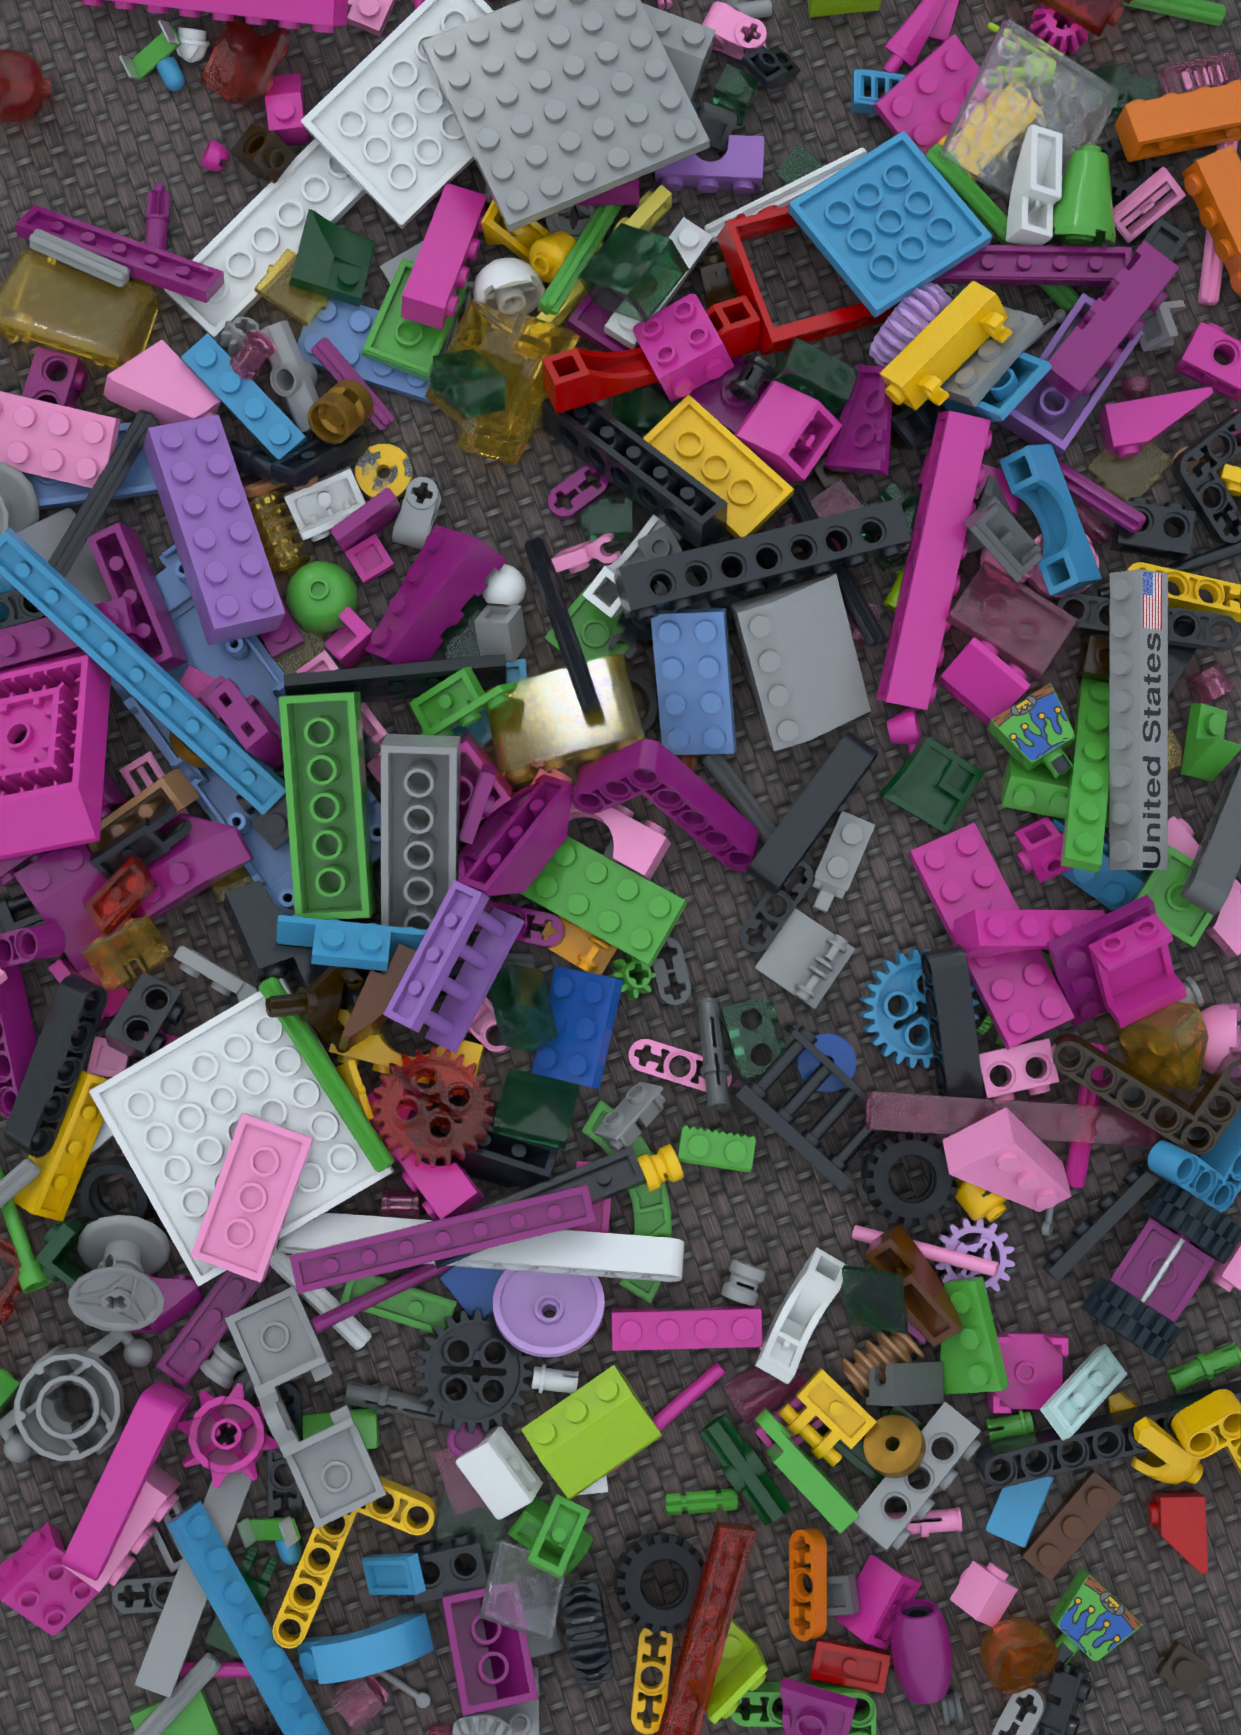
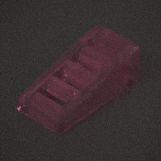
M1233 52L1206 56L1165 66L1160 69L1167 94H1182L1192 92L1203 86L1212 88L1227 85L1234 80H1241L1240 71ZM1193 74H1194V76H1195V79H1196V82H1197V86H1198V87H1196ZM1179 75L1182 76L1186 90H1182Z

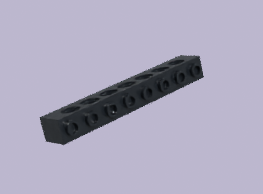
M900 498L620 567L614 575V580L625 619L636 617L637 621H645L657 617L660 610L672 608L673 612H681L694 607L693 602L707 599L709 604L729 598V593L742 590L743 595L756 593L764 589V584L776 581L778 586L788 585L798 581L799 575L812 573L813 577H820L833 572V567L846 564L848 569L868 563V558L879 555L882 560L891 559L903 553L902 550L912 539ZM861 529L872 532L875 543L866 542L861 536ZM826 538L837 540L841 551L835 552L829 549L826 544ZM797 546L802 548L806 553V560L796 559L791 552V547ZM764 555L768 557L772 563V568L764 569L760 567L756 561V556ZM721 565H732L737 571V577L729 578L725 576L721 570ZM693 572L698 574L702 579V586L694 587L690 585L686 580V573ZM653 581L662 582L667 588V595L659 596L653 593L650 583Z

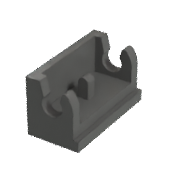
M994 495L963 521L964 525L1016 582L1021 580L1022 576L1043 557L1040 553L1042 549Z
M943 1361L886 1363V1382L884 1385L881 1384L879 1379V1367H872L869 1372V1397H866V1405L909 1406L944 1403Z

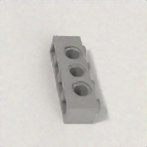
M947 1402L943 1403L921 1431L925 1438L926 1451L923 1461L916 1470H923L929 1475V1485L924 1489L918 1490L909 1484V1475L901 1478L885 1477L857 1511L860 1516L852 1522L885 1552H888L892 1546L897 1551L901 1548L912 1533L907 1529L909 1524L915 1517L921 1521L935 1504L930 1499L939 1487L945 1491L959 1474L954 1470V1467L962 1457L969 1461L981 1446V1443L977 1440L981 1430ZM944 1440L950 1443L953 1448V1455L946 1460L936 1458L931 1450L935 1442ZM892 1499L903 1501L907 1508L906 1514L900 1519L888 1517L884 1510L888 1501Z

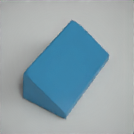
M1048 1476L1002 1488L985 1530L1026 1548L1054 1478Z

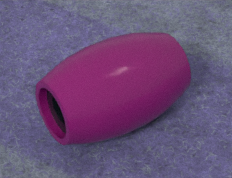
M925 1599L903 1602L896 1609L891 1630V1652L896 1677L907 1699L920 1704L935 1703L947 1695L952 1676L953 1654L948 1627L936 1603Z

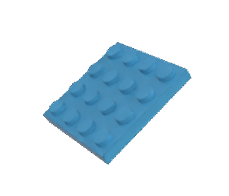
M905 131L897 134L788 203L787 209L788 213L874 318L902 301L904 297L910 296L916 288H922L925 284L930 283L989 245L992 239L990 232Z

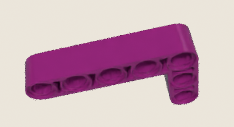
M650 739L640 740L590 762L579 769L572 803L581 812L588 814L599 813L643 794L726 867L735 871H747L757 855L758 829L658 741Z
M55 923L24 927L0 934V968L5 971L8 977L0 985V1112L7 1119L10 1117L37 1045L20 966L57 957L63 953L66 946V937L62 928Z

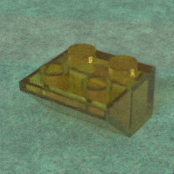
M1175 1002L1123 1028H1120L1116 1021L1113 1020L1130 1069L1157 1085L1194 1091L1198 1088L1209 1037L1198 1005Z

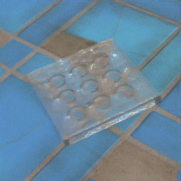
M1010 19L1003 20L938 156L958 166L973 178L1010 200L1021 147L1027 129L1031 124L1063 134V179L1072 152L1080 150L1081 145H1095L1121 91Z

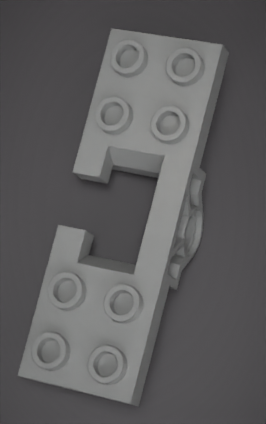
M295 1286L225 1318L253 1382L254 1390L259 1399L267 1425L283 1457L287 1460L316 1529L385 1496L387 1493L348 1405L329 1413L334 1423L333 1426L300 1441L277 1386L308 1371H311L315 1382L333 1374Z

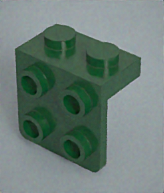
M81 1218L70 1221L64 1220L60 1225L56 1223L42 1241L46 1243V1246L35 1259L42 1264L40 1270L43 1274L55 1282H59L61 1279L70 1287L80 1276L88 1273L87 1270L68 1256L77 1245L79 1234L88 1225Z

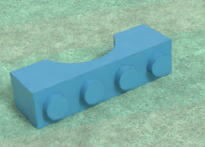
M208 333L181 356L183 362L233 413L272 459L277 461L309 443L306 436Z
M1052 444L1027 445L999 460L1012 495L1020 498L1028 505L1040 525L1044 549L1043 557L1038 562L1049 595L1073 593L1101 580V574Z

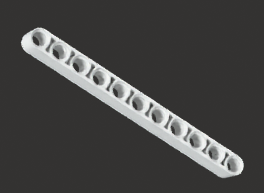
M323 1213L282 1237L279 1241L278 1250L284 1253L297 1254L434 1220ZM561 1230L490 1247L446 1266L677 1282L682 1280L685 1242L668 1237ZM434 1261L428 1262V1263H424V1264H433V1265H436Z

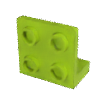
M727 1615L687 1655L675 1670L703 1699L708 1719L715 1724L721 1717L727 1719L734 1713L739 1705L738 1700L748 1690L752 1692L763 1683L768 1667L759 1645Z

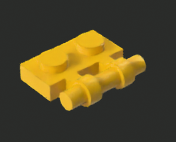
M822 1368L795 1394L806 1406L797 1413L787 1403L778 1412V1415L787 1423L786 1428L793 1435L799 1434L812 1447L811 1452L818 1459L823 1458L832 1467L842 1458V1455L833 1446L841 1439L852 1449L877 1422ZM815 1415L830 1429L824 1436H821L809 1424Z

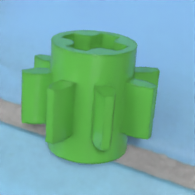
M628 954L625 961L620 958L612 962L616 969L608 977L623 980L621 992H627L628 1000L638 998L639 992L646 994L652 991L648 984L651 978L656 977V974L651 973L648 965ZM629 974L634 975L635 979L629 978Z

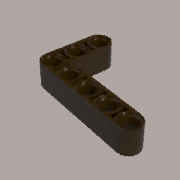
M1064 1033L1058 1036L1052 1044L1053 1063L1060 1072L1195 1155L1208 1153L1216 1145L1241 1109V1080H1235L1230 1077L1231 1070L1235 1066L1241 1065V1052L1230 1053L1221 1061L1195 1101L1189 1106L1075 1034ZM1066 1046H1073L1079 1050L1078 1057L1072 1061L1063 1060L1058 1054ZM1098 1066H1105L1111 1070L1110 1076L1103 1081L1093 1079L1090 1074ZM1137 1086L1143 1090L1142 1096L1135 1101L1125 1099L1123 1093L1128 1087ZM1213 1097H1226L1228 1103L1221 1110L1210 1109L1208 1104ZM1168 1106L1173 1108L1175 1113L1169 1120H1159L1155 1117L1156 1111L1161 1107ZM1194 1127H1203L1207 1130L1206 1136L1201 1140H1191L1187 1137V1134Z

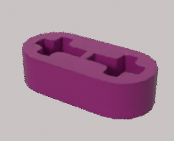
M590 465L583 466L550 492L548 505L551 514L556 519L562 521L574 518L607 492L609 480ZM590 474L593 477L601 476L598 489L594 486H589L584 491L580 490L587 483L586 475ZM574 493L577 494L570 501V510L567 511L564 507L556 508L558 496L562 495L566 499Z

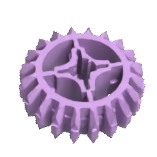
M930 282L920 289L916 288L910 296L903 298L891 315L887 317V320L880 327L879 332L870 345L869 356L875 360L877 365L887 366L951 303L952 299L946 294V291L938 284Z

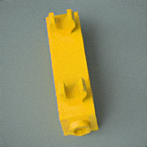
M972 281L879 373L887 385L885 389L887 396L897 405L904 403L915 411L927 399L940 406L950 396L940 386L990 336L997 342L1003 343L1013 333L1012 330L1003 325L1009 317L997 294Z

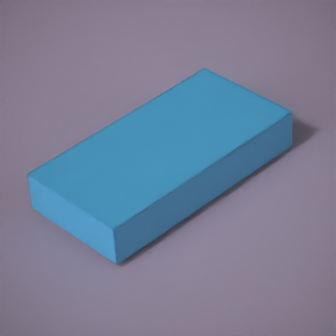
M418 1553L371 1554L362 1558L370 1595H417L426 1591Z

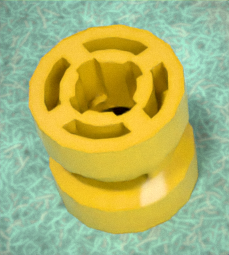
M671 1144L659 1148L656 1155L644 1154L636 1157L646 1179L645 1186L649 1192L659 1189L666 1180L674 1183L684 1178L681 1165Z

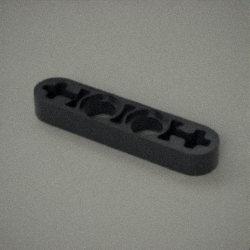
M287 1381L277 1386L280 1394L282 1389H287V1394L294 1396V1401L288 1404L287 1411L289 1416L295 1414V1420H291L300 1441H302V1392L298 1385ZM267 1425V1435L274 1439ZM280 1448L267 1450L269 1518H284L282 1514H277L276 1511L283 1506L284 1494L276 1496V1491L286 1493L296 1490L297 1495L291 1494L288 1499L289 1509L296 1510V1514H293L290 1518H294L296 1525H298L304 1514V1499L295 1480L291 1484H282L276 1478L277 1467L281 1464H288Z

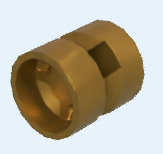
M349 379L339 381L309 408V425L321 440L331 444L341 443L372 416L374 409L373 399L369 391L359 382Z

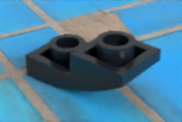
M777 45L768 50L761 46L743 56L740 61L767 89L778 88L792 82L801 71L791 60V57Z

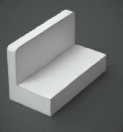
M502 1426L490 1429L478 1446L462 1454L456 1460L457 1466L498 1520L530 1504L543 1484Z

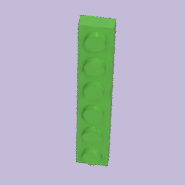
M1082 677L1078 687L1074 727L1075 739L1071 756V763L1074 767L1070 770L1061 866L1098 873L1102 865L1109 789L1110 683Z

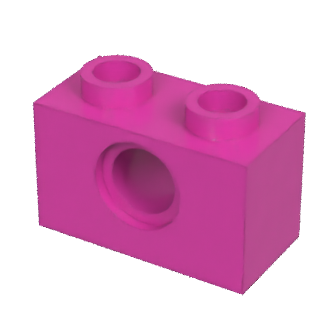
M1200 322L1192 332L1173 370L1206 387L1212 386V390L1237 402L1241 398V340H1236L1227 335L1225 330L1216 324ZM1214 353L1223 354L1227 359L1228 365L1217 363L1214 359Z

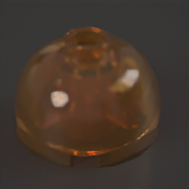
M1025 1617L1000 1619L997 1624L990 1627L980 1645V1663L984 1673L995 1688L996 1686L999 1692L1003 1694H1015L1033 1687L1037 1684L1033 1678L1042 1670L1047 1675L1053 1669L1058 1658V1649L1048 1633L1040 1624Z

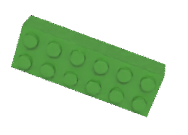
M360 691L279 697L295 915L324 920L370 918L376 913Z

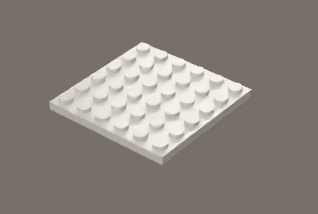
M280 978L279 981L287 994H293L285 979ZM260 991L89 1091L198 1287L226 1271L190 1256L242 1113L253 1115L315 1138L279 1239L395 1172L392 1166L381 1172L374 1170L278 1018H271L267 1015L266 1000ZM305 1020L310 1030L316 1037L317 1041L325 1051L311 1024L307 1020Z

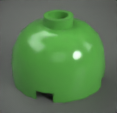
M312 561L299 567L291 576L286 588V605L293 620L302 629L317 635L331 633L345 626L338 615L348 606L356 613L359 605L358 590L351 575L341 566L329 561Z

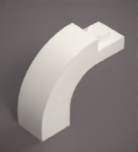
M653 515L623 554L611 565L603 567L583 596L610 618H614L623 612L614 575L620 567L646 561L638 545V540L666 524ZM673 530L678 542L680 543L683 537Z
M819 1248L814 1250L779 1307L764 1337L762 1347H760L761 1352L755 1366L786 1384L790 1383L795 1376L806 1345L817 1323L841 1288L846 1275L844 1271L848 1270V1265Z

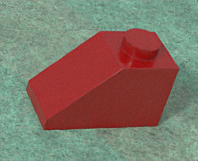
M1197 1490L1152 1491V1502L1147 1503L1149 1525H1153V1529L1200 1574H1208L1205 1496Z

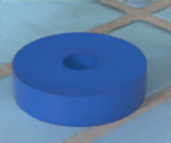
M834 1034L815 1035L818 1041L814 1046L825 1056L831 1057L833 1063L852 1079L856 1070V1056L850 1044L842 1037ZM806 1049L797 1058V1070L803 1082L820 1065V1062ZM831 1074L816 1091L834 1092L842 1089L845 1085L836 1076Z

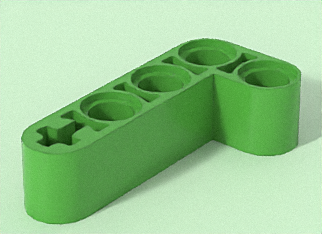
M763 1682L756 1690L752 1692L748 1690L738 1700L739 1705L731 1715L732 1720L738 1725L745 1727H783L782 1712L776 1711L772 1707L775 1700L781 1698V1682ZM801 1682L851 1698L866 1700L867 1704L864 1710L853 1715L849 1735H876V1706L869 1690L834 1683ZM761 1697H765L764 1701L767 1711H761ZM742 1698H749L750 1703L747 1706V1710L740 1709Z

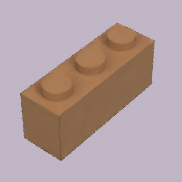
M178 767L101 821L100 841L86 843V845L94 853L146 817L150 818L160 807L162 808L170 803L177 809V814L200 798V796Z

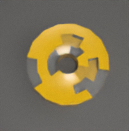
M376 444L367 448L365 453L359 456L355 465V477L360 490L369 499L375 497L385 488H390L397 499H400L405 495L408 484L413 480V468L408 456L400 448L391 444ZM383 468L391 471L387 478H380L378 472Z

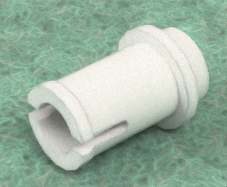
M542 1364L541 1367L534 1366L531 1389H538V1393L542 1394L543 1390L572 1394L577 1390L579 1371L573 1372L546 1368V1364Z

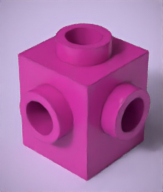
M1048 816L1014 832L1021 852L1016 854L1024 872L1028 873L1031 871L1039 883L1071 869V867L1061 866L1064 832L1060 833Z

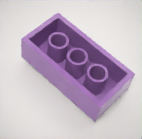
M1085 293L1081 295L1040 356V359L1045 361L1051 359L1074 328L1080 325L1082 319L1096 300ZM1140 330L1132 341L1126 337L1118 347L1123 350L1122 354L1110 369L1105 365L1101 367L1096 374L1101 380L1087 397L1080 393L1076 400L1072 402L1042 378L1003 421L997 423L1031 445L1052 444L1058 460L1144 332Z

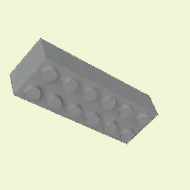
M386 734L382 741L381 925L414 927L416 929L428 930L453 881H458L461 736ZM389 955L388 960L391 961L394 955Z

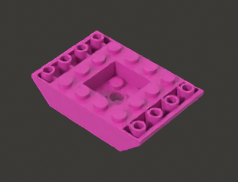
M82 649L0 670V860L100 841L111 675ZM27 731L25 738L20 743L15 744V741L22 736L23 732Z

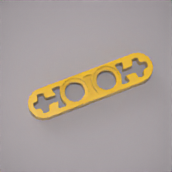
M1143 562L1134 563L1126 570L1141 569L1168 573V581L1175 583L1180 590L1179 596H1174L1168 592V607L1223 614L1232 617L1236 622H1241L1240 584ZM1199 589L1209 591L1213 596V603L1204 602L1199 596Z

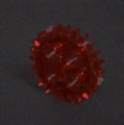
M431 1047L429 1056L424 1057L421 1050L417 1048L414 1060L411 1061L407 1055L402 1054L401 1067L394 1063L389 1064V1072L392 1076L384 1074L379 1076V1082L384 1088H374V1097L380 1101L372 1103V1112L379 1113V1115L373 1118V1124L375 1127L385 1126L379 1132V1139L391 1138L388 1144L390 1152L399 1147L402 1148V1161L412 1154L415 1155V1166L417 1167L421 1164L423 1158L429 1159L431 1168H435L437 1158H442L446 1166H450L451 1155L455 1154L463 1161L465 1160V1147L474 1152L477 1150L478 1144L474 1137L482 1140L486 1139L487 1132L481 1126L487 1127L492 1124V1117L485 1114L494 1110V1102L486 1101V1099L492 1096V1088H481L486 1082V1075L482 1074L474 1077L477 1064L474 1062L467 1067L463 1066L464 1054L459 1055L454 1061L450 1059L451 1052L448 1049L440 1057L437 1056L435 1047ZM422 1077H429L436 1084L431 1088H422L416 1082ZM405 1090H408L412 1092L414 1096L405 1095L403 1092ZM460 1094L467 1098L468 1103L463 1106H455L450 1103L449 1098ZM434 1102L439 1104V1108H434L431 1112L426 1110V1107H431ZM403 1108H411L416 1111L417 1115L410 1120L400 1118L397 1112ZM452 1118L461 1119L463 1122L457 1124ZM441 1125L446 1127L450 1133L443 1138H437L430 1133V1130L435 1126Z

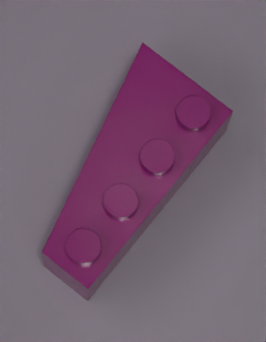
M1144 240L1135 251L1126 268L1123 266L1105 290V294L1096 300L1082 319L1080 325L1074 328L1048 361L1052 368L1043 379L1072 402L1076 400L1080 393L1087 397L1101 380L1096 375L1101 367L1105 365L1110 369L1122 354L1123 350L1118 347L1126 337L1132 341L1146 324L1141 319L1146 311L1149 309L1155 313L1167 298L1168 294L1163 290L1180 267Z

